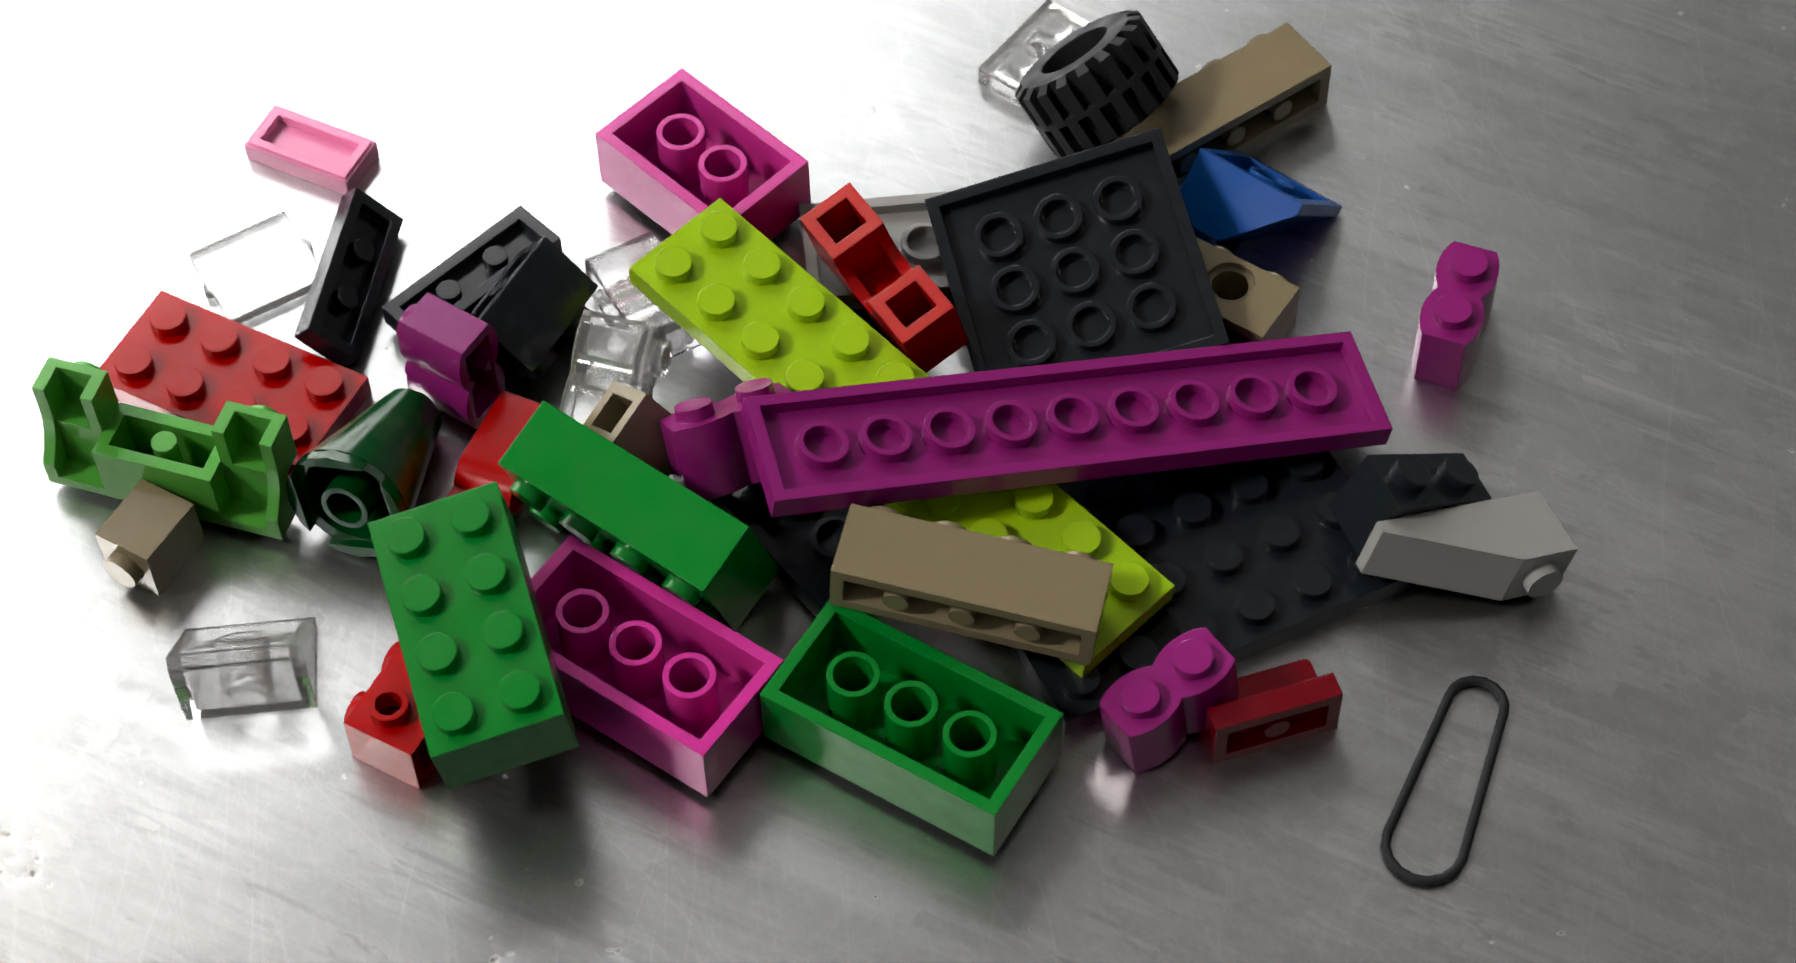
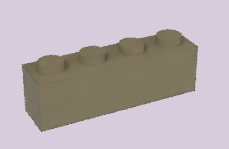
M1287 22L1267 34L1255 36L1244 47L1222 59L1208 62L1200 71L1176 83L1168 97L1148 118L1117 140L1160 127L1179 187H1181L1200 148L1243 152L1327 105L1332 65Z
M851 503L831 568L829 604L1091 665L1108 596L1113 564L1098 561L1092 555L1080 551L1059 552L1033 546L1028 541L1015 536H1002L999 538L969 531L951 521H937L934 523L904 516L886 506H872L869 508Z

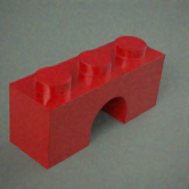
M850 182L799 218L819 257L888 341L925 373L970 342L955 307L919 264L914 268L911 267L891 239L883 221Z

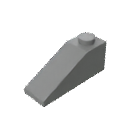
M1541 490L1378 521L1361 551L1356 565L1363 574L1502 601L1526 595L1536 598L1552 592L1561 584L1563 574L1578 548Z

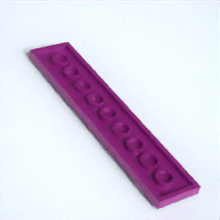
M1351 331L744 397L741 416L771 517L850 508L851 503L861 506H872L1386 445L1393 430Z

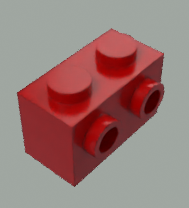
M398 641L388 650L382 663L381 672L368 690L357 693L351 700L346 710L343 724L354 758L415 788L421 789L436 767L429 755L405 661Z

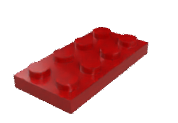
M162 290L100 366V369L108 371L117 400L121 403L213 426L226 401L247 406L264 405L274 409L279 414L287 415L297 455L287 475L292 473L301 457L350 422L372 392L369 378L363 374Z

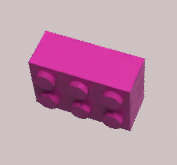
M683 68L595 133L601 181L671 235L721 198L764 236L772 240L800 217L799 204L811 203L809 161Z

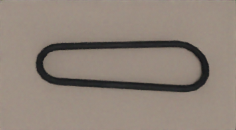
M1466 676L1450 684L1440 702L1382 831L1380 848L1385 863L1397 876L1412 884L1432 886L1446 883L1461 872L1468 860L1508 718L1510 704L1506 692L1498 683L1487 677ZM1466 686H1483L1491 690L1497 697L1500 704L1499 712L1458 857L1452 867L1441 874L1430 876L1414 874L1403 868L1394 858L1391 849L1392 834L1455 694Z

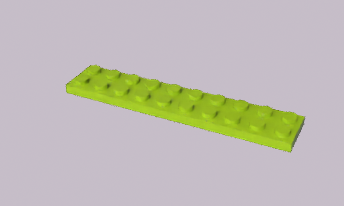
M721 198L629 267L630 283L743 382L758 378H769L773 383H780L791 392L930 377ZM1056 484L883 504L904 516L934 523L937 521H951L969 531L999 538L1002 536H1015L1028 541L1033 546L1064 553L1080 551L1092 555L1098 561L1113 564L1108 596L1091 665L1059 658L1081 678L1101 663L1173 597L1175 588L1173 583Z

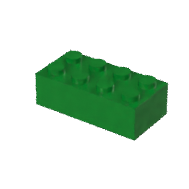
M544 400L498 462L501 468L514 481L509 491L526 505L530 506L531 508L528 512L543 525L559 534L565 527L583 542L610 558H615L622 565L737 632L779 571L777 564L748 525Z
M494 481L368 523L429 755L449 790L580 747L515 522L497 482Z
M829 599L760 693L763 736L994 856L1062 755L1064 713L864 612L829 604Z

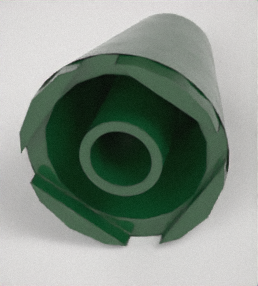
M394 389L301 457L286 483L289 503L299 521L309 531L316 524L332 536L327 545L340 552L358 557H375L376 553L368 523L415 508L442 423L440 413L431 399L425 394L411 389Z

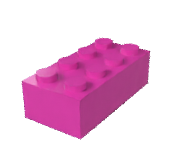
M570 535L531 578L570 713L699 793L709 797L763 732L760 693L784 660L582 540Z

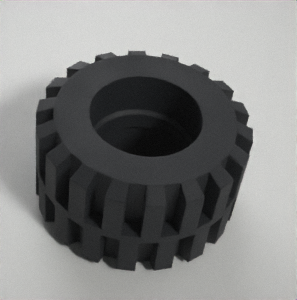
M1127 10L1094 20L1071 33L1049 49L1024 75L1015 91V96L1054 155L1061 158L1113 142L1138 126L1168 97L1178 81L1179 71L1140 12L1137 10Z

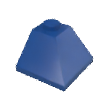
M1200 148L1180 189L1195 236L1216 246L1218 241L1241 242L1335 218L1342 208L1338 203L1240 151Z

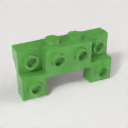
M48 357L32 386V390L43 421V466L50 482L124 500L138 482L144 479L193 503L200 520L283 540L295 516V512L288 500L286 483L288 480L287 473L297 455L287 415L279 414L274 409L264 405L247 406L226 401L213 426L118 402L108 371L85 361L73 363Z

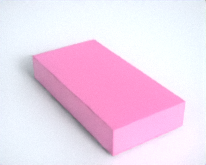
M274 105L244 145L249 160L341 194H346L354 189L379 156L377 144L373 140Z

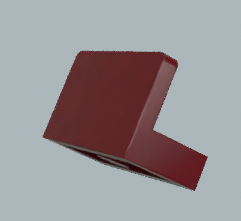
M1298 660L1238 677L1239 698L1207 708L1205 729L1198 733L1212 765L1337 729L1343 693L1333 672L1317 677L1309 660Z

